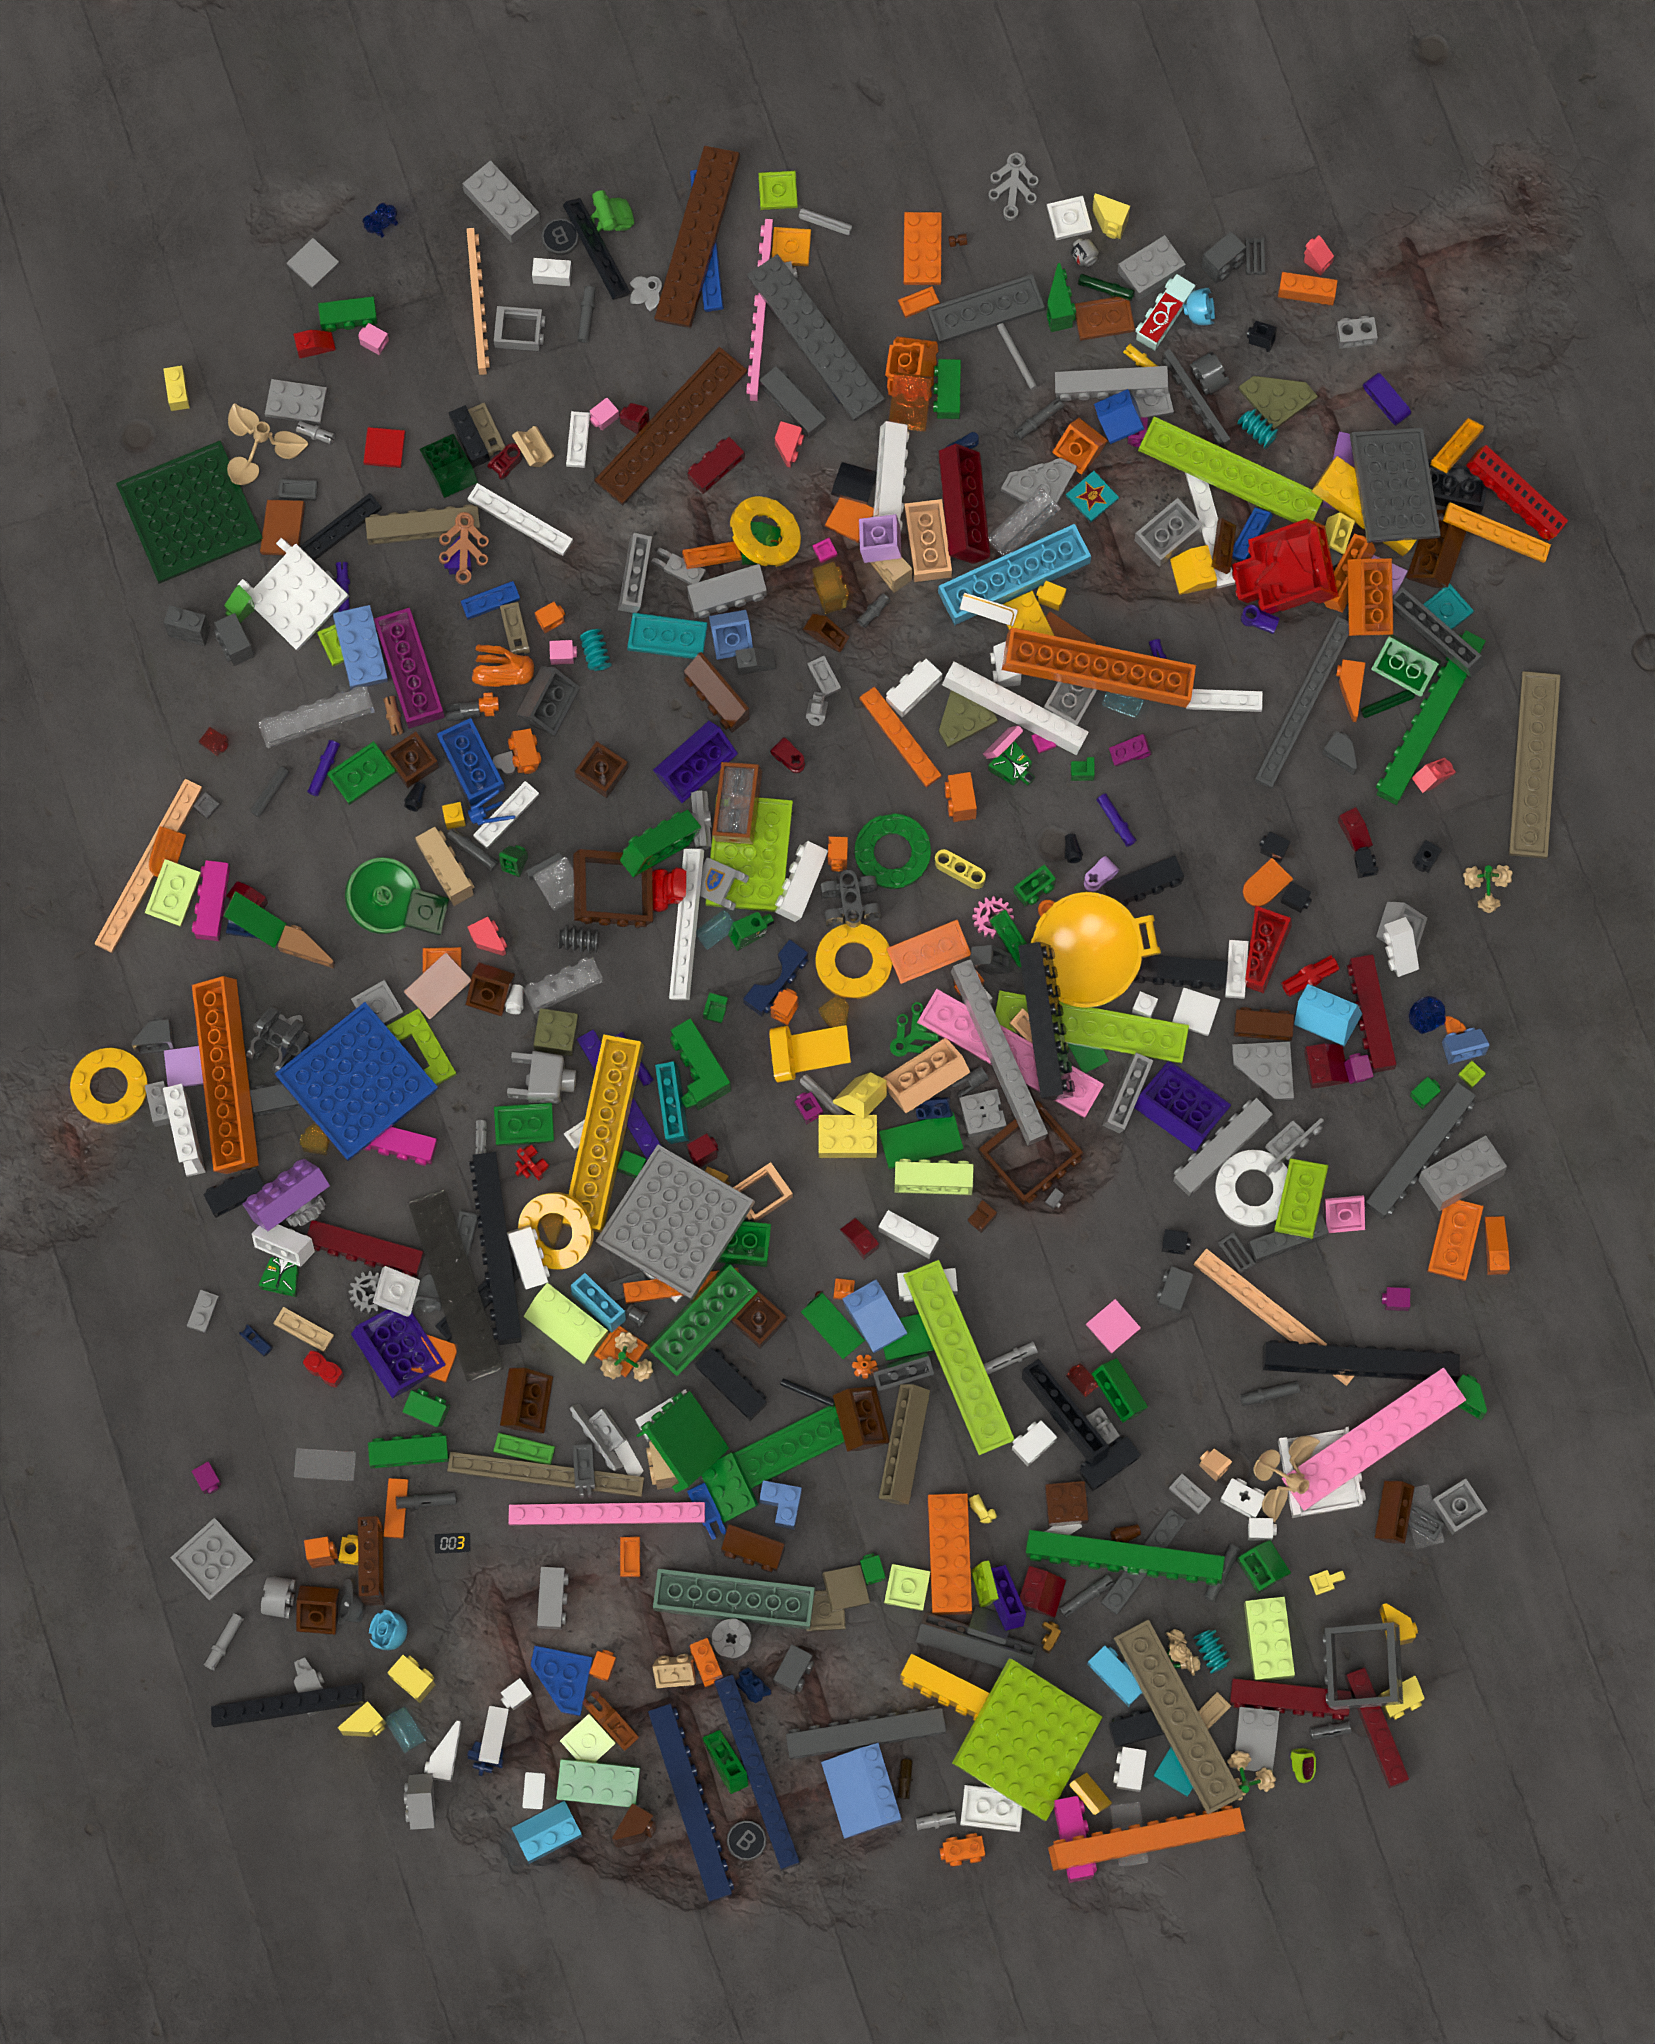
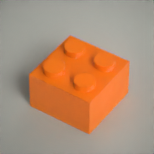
M971 772L948 775V782H945L944 791L946 799H950L947 805L949 817H953V822L976 819L977 807Z

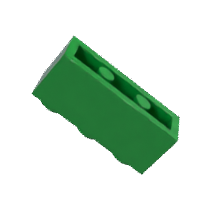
M374 296L318 303L322 331L334 332L342 328L351 330L358 326L366 327L368 323L371 325L378 324Z
M938 359V366L934 365V377H938V383H934V394H937V401H934L933 412H937V419H959L961 360Z
M1117 1358L1101 1365L1092 1373V1376L1122 1423L1137 1417L1148 1408Z

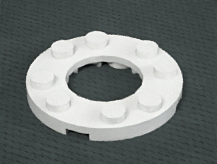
M1261 1150L1242 1151L1230 1157L1221 1167L1215 1184L1216 1198L1225 1215L1232 1221L1243 1226L1262 1227L1277 1220L1288 1170L1284 1163H1282L1283 1166L1278 1172H1272L1268 1175L1273 1184V1194L1265 1204L1260 1206L1244 1204L1238 1198L1235 1191V1183L1242 1173L1249 1170H1259L1266 1173L1268 1166L1276 1160L1272 1154Z

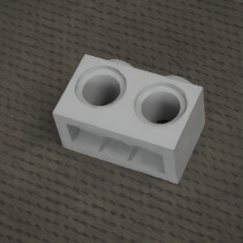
M1361 316L1358 319L1344 318L1337 321L1336 332L1339 349L1376 345L1378 337L1374 317ZM1368 328L1370 332L1365 333L1361 329ZM1349 330L1352 334L1346 335L1343 331Z
M164 1081L145 1085L151 1117L155 1127L170 1124L163 1088L166 1087Z

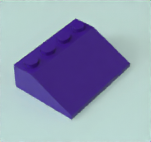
M1168 1061L1142 1091L1134 1108L1196 1152L1231 1107V1104L1178 1066Z
M387 1309L357 1325L351 1333L392 1399L413 1388L446 1365L412 1312L407 1317ZM421 1336H422V1338L424 1339V1341L426 1342V1344H427V1346L429 1347V1349L431 1350V1352L433 1353V1355L435 1356V1358L437 1359V1361L439 1362L438 1365H437V1363L435 1362V1360H434V1358L432 1357V1355L430 1354V1352H429V1350L427 1349L426 1345H425L424 1342L422 1341ZM411 1367L415 1369L421 1368L424 1372L421 1374L412 1371Z

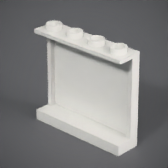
M182 1084L165 1087L163 1092L179 1163L183 1162L187 1177L206 1173L190 1099Z
M1345 1427L1343 1430L1307 1435L1320 1441L1310 1458L1349 1432V1427ZM1284 1437L1278 1440L1283 1473L1286 1475L1294 1470L1289 1461L1291 1458L1289 1448L1298 1437L1289 1439ZM1361 1473L1305 1511L1300 1507L1291 1492L1288 1491L1292 1518L1361 1507L1363 1501L1366 1500L1364 1489H1360L1359 1484L1362 1481Z

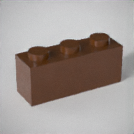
M1242 1007L1240 1010L1236 1009L1234 1036L1282 1041L1292 1040L1294 1014H1290L1289 1011L1273 1013L1268 1009H1260L1259 1011H1251L1252 1009Z
M1384 1481L1375 1539L1386 1543L1405 1544L1415 1486L1403 1481Z

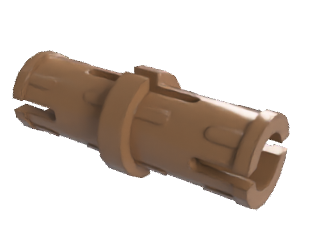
M389 696V701L388 697H386L383 701L387 711L386 719L389 720L392 736H397L398 731L399 735L404 732L400 722L401 714L397 709L395 696Z

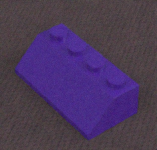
M708 721L654 768L653 771L662 784L683 803L691 796L692 792L697 791L720 770L721 762L731 761L738 753L720 727Z

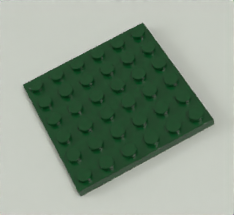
M221 441L116 483L159 584L255 545L263 539L240 485L234 484L228 475L229 459Z

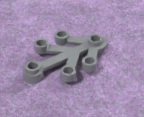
M1020 153L1009 155L1007 164L997 172H993L990 177L993 184H999L1002 177L1012 170L1011 177L996 189H991L988 196L991 201H998L1000 195L1010 188L1008 205L1003 211V216L1008 221H1014L1018 217V208L1015 206L1017 189L1024 195L1028 205H1034L1037 200L1036 194L1030 192L1018 178L1020 171L1027 179V184L1030 188L1038 186V177L1026 168L1025 157ZM1017 160L1020 163L1018 165H1015L1013 161ZM998 176L999 179L994 180L993 177ZM1034 179L1036 183L1031 184L1029 181ZM996 193L998 196L992 197L991 194ZM1028 197H1033L1034 200L1029 201ZM1012 212L1014 216L1010 217L1007 214Z

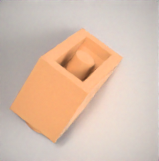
M1213 1449L1211 1452L1207 1450L1200 1457L1202 1461L1199 1466L1217 1481L1230 1468L1232 1461Z

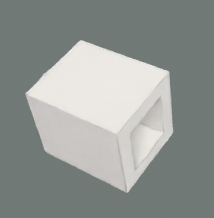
M1140 991L1132 1014L1151 1018L1158 999Z
M1249 1518L1248 1540L1272 1541L1273 1536L1277 1534V1525L1273 1524V1518Z
M520 1678L501 1692L503 1696L501 1701L507 1709L511 1707L513 1710L532 1697L531 1692Z

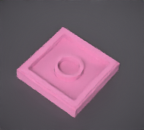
M1020 726L1009 727L983 755L987 759L999 757L1023 732V729Z
M1116 1299L1086 1323L1090 1331L1111 1354L1141 1329Z

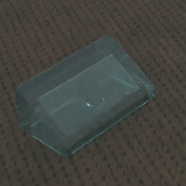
M1106 692L1102 706L1138 718L1144 700Z
M722 910L696 930V937L708 950L728 935L734 921L728 912Z
M406 1707L395 1711L385 1719L404 1753L425 1741Z

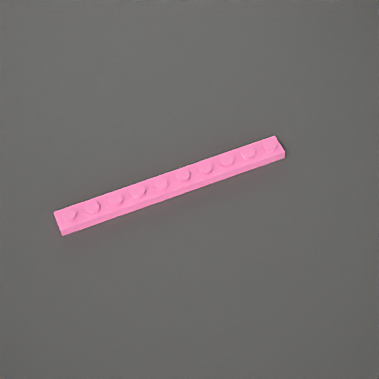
M765 219V225H761L760 236L764 237L763 243L759 244V254H762V260H758V267L770 259L773 219ZM760 294L755 295L754 306L758 307L757 313H753V324H756V330H752L751 334L754 348H750V359H753V363L748 368V376L751 377V383H747L746 393L750 394V401H758L766 302Z
M705 1502L509 1505V1525L705 1523Z

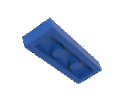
M1254 508L1234 544L1233 559L1243 561L1251 557L1248 551V540L1263 535L1273 517L1271 512Z
M514 581L464 599L461 601V605L467 620L498 609L502 605L519 601L520 596Z

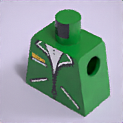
M1015 741L988 765L989 772L1013 786L1020 779L1029 786L1035 779V776L1029 772V769L1032 767V761Z
M755 912L733 922L728 936L738 951L765 936L768 926L774 924V920L770 914L762 917L759 912Z
M271 1257L259 1282V1288L296 1297L299 1266L281 1258Z

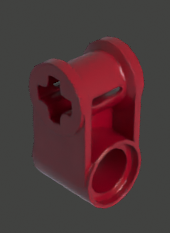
M508 444L498 455L492 458L487 467L493 469L502 480L521 462V450L517 444ZM512 451L518 452L515 457H510L509 453Z
M783 737L770 750L773 757L791 772L800 773L804 770L803 754L786 738Z

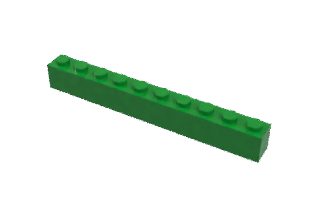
M1465 630L1463 636L1459 634L1465 642L1479 654L1481 653L1486 640ZM1448 657L1446 658L1448 661L1446 667L1442 666L1437 674L1440 677L1438 682H1433L1428 691L1431 693L1429 698H1424L1420 705L1421 713L1419 715L1415 714L1411 722L1413 725L1411 731L1407 730L1402 738L1405 741L1402 747H1397L1393 755L1396 757L1394 762L1388 763L1384 771L1387 775L1384 779L1380 778L1376 785L1378 789L1377 796L1396 806L1468 676Z
M1029 1530L1026 1556L1032 1561L1040 1562L1044 1559L1049 1560L1052 1564L1066 1562L1073 1567L1088 1565L1090 1569L1099 1570L1102 1567L1108 1568V1571L1111 1572L1124 1570L1132 1575L1146 1573L1147 1576L1158 1578L1161 1575L1166 1576L1169 1580L1183 1578L1190 1583L1205 1581L1207 1585L1217 1586V1583L1222 1584L1225 1566V1556Z

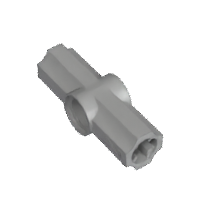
M695 791L691 793L693 812L691 814L701 825V829L694 838L695 848L707 850L712 846L707 791Z

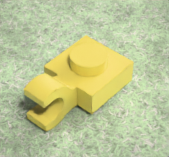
M1328 1570L1309 1576V1579L1317 1596L1334 1590L1333 1583L1345 1580V1575L1343 1571L1329 1575Z

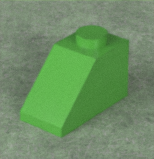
M240 585L235 588L224 605L227 611L225 613L226 616L235 613L239 623L255 610L252 597Z

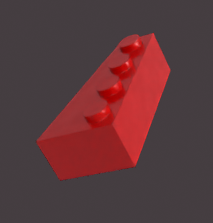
M1255 905L1245 984L1247 988L1264 993L1292 927V920L1290 917Z

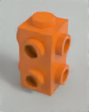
M531 728L512 731L508 739L509 749L513 750V765L517 767L518 773L531 774L537 770L539 763H541L540 753L536 751L535 747L537 745L535 734L532 735Z
M977 1833L965 1835L966 1839L958 1840L957 1837L947 1838L946 1842L942 1843L943 1848H939L941 1860H945V1863L950 1864L951 1867L962 1865V1861L970 1860V1863L981 1862V1858H985L982 1836H977Z

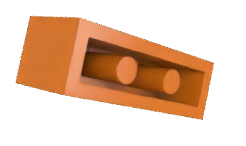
M1282 272L1278 297L1333 305L1338 280Z
M328 1537L304 1540L306 1558L312 1568L336 1565L335 1559H338L337 1547H335L333 1541L330 1542Z

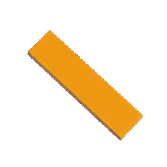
M1468 418L1432 459L1431 466L1448 473L1483 432L1484 426Z

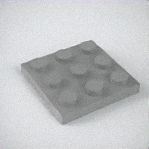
M215 1518L170 1557L209 1601H212L254 1562Z

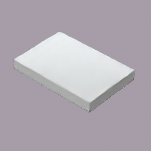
M965 1785L960 1825L1020 1832L1021 1806L992 1788Z

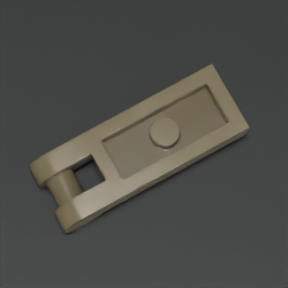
M485 402L468 409L489 453V457L499 450L501 452L505 445ZM496 440L497 444L490 446L489 442Z
M518 602L500 606L510 652L516 655L523 652L524 654L530 653ZM522 641V645L515 647L514 642Z

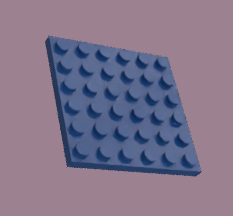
M366 1002L275 1073L279 1081L347 1161L351 1160L438 1090L436 1084Z

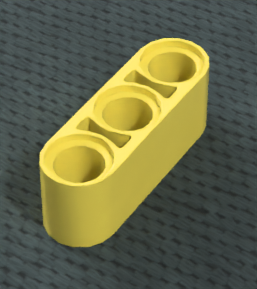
M943 849L936 853L935 866L937 869L973 889H980L984 886L986 876L981 868L948 850ZM946 857L949 861L942 864L938 859ZM957 866H963L965 868V871L959 873L955 870V868ZM979 875L982 880L975 882L972 880V877Z

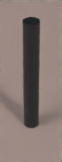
M784 1378L781 1381V1386L828 1406H835L834 1399Z

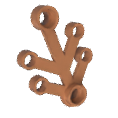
M467 512L458 514L455 519V526L447 533H443L439 538L440 544L446 546L450 543L451 538L460 531V539L446 552H442L439 555V562L447 564L450 558L460 549L459 570L455 578L461 585L467 584L471 579V573L467 569L468 551L476 558V563L479 566H485L488 562V557L482 554L468 539L469 532L477 539V545L480 548L486 547L489 542L488 538L474 527V518ZM462 519L467 520L468 524H467V525H463V524L461 523V520H462ZM442 537H447L448 542H443ZM484 539L486 544H480L479 540ZM446 555L448 557V560L443 561L441 559V556ZM480 557L485 558L484 563H481L479 561ZM465 575L466 580H461L459 576Z

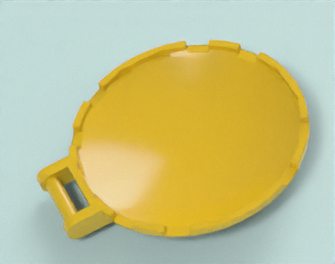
M1093 892L1072 894L1055 902L1039 919L1034 936L1031 939V943L1043 942L1051 945V948L1054 949L1055 959H1053V964L1058 972L1056 984L1061 992L1059 1001L1070 1006L1082 1008L1101 1006L1118 998L1134 981L1140 969L1142 958L1161 953L1154 930V915L1134 918L1130 911L1117 900ZM1146 924L1150 949L1144 950L1140 925Z

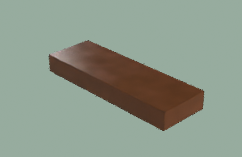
M1220 518L1217 521L1211 567L1228 574L1231 571L1236 525Z

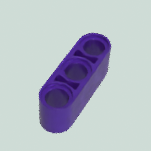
M1377 373L1363 383L1366 393L1394 425L1399 424L1411 415V410L1380 373Z

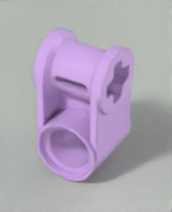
M1104 856L1086 873L1084 887L1089 892H1096L1119 872V868L1107 856Z

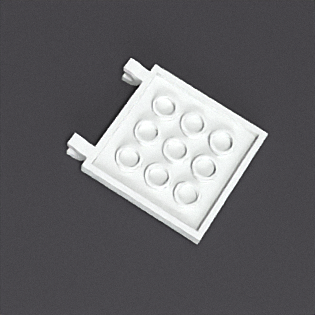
M281 538L276 544L286 552V555L254 588L243 579L238 585L252 597L254 609L296 650H299L345 602L349 595L299 545L295 544L292 547L286 540Z

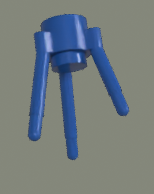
M499 790L494 791L477 804L470 806L471 809L468 810L472 823H477L478 826L484 823L515 819L516 817L511 815L484 819L487 817L486 812L503 804L500 801L486 808L482 806L500 792Z

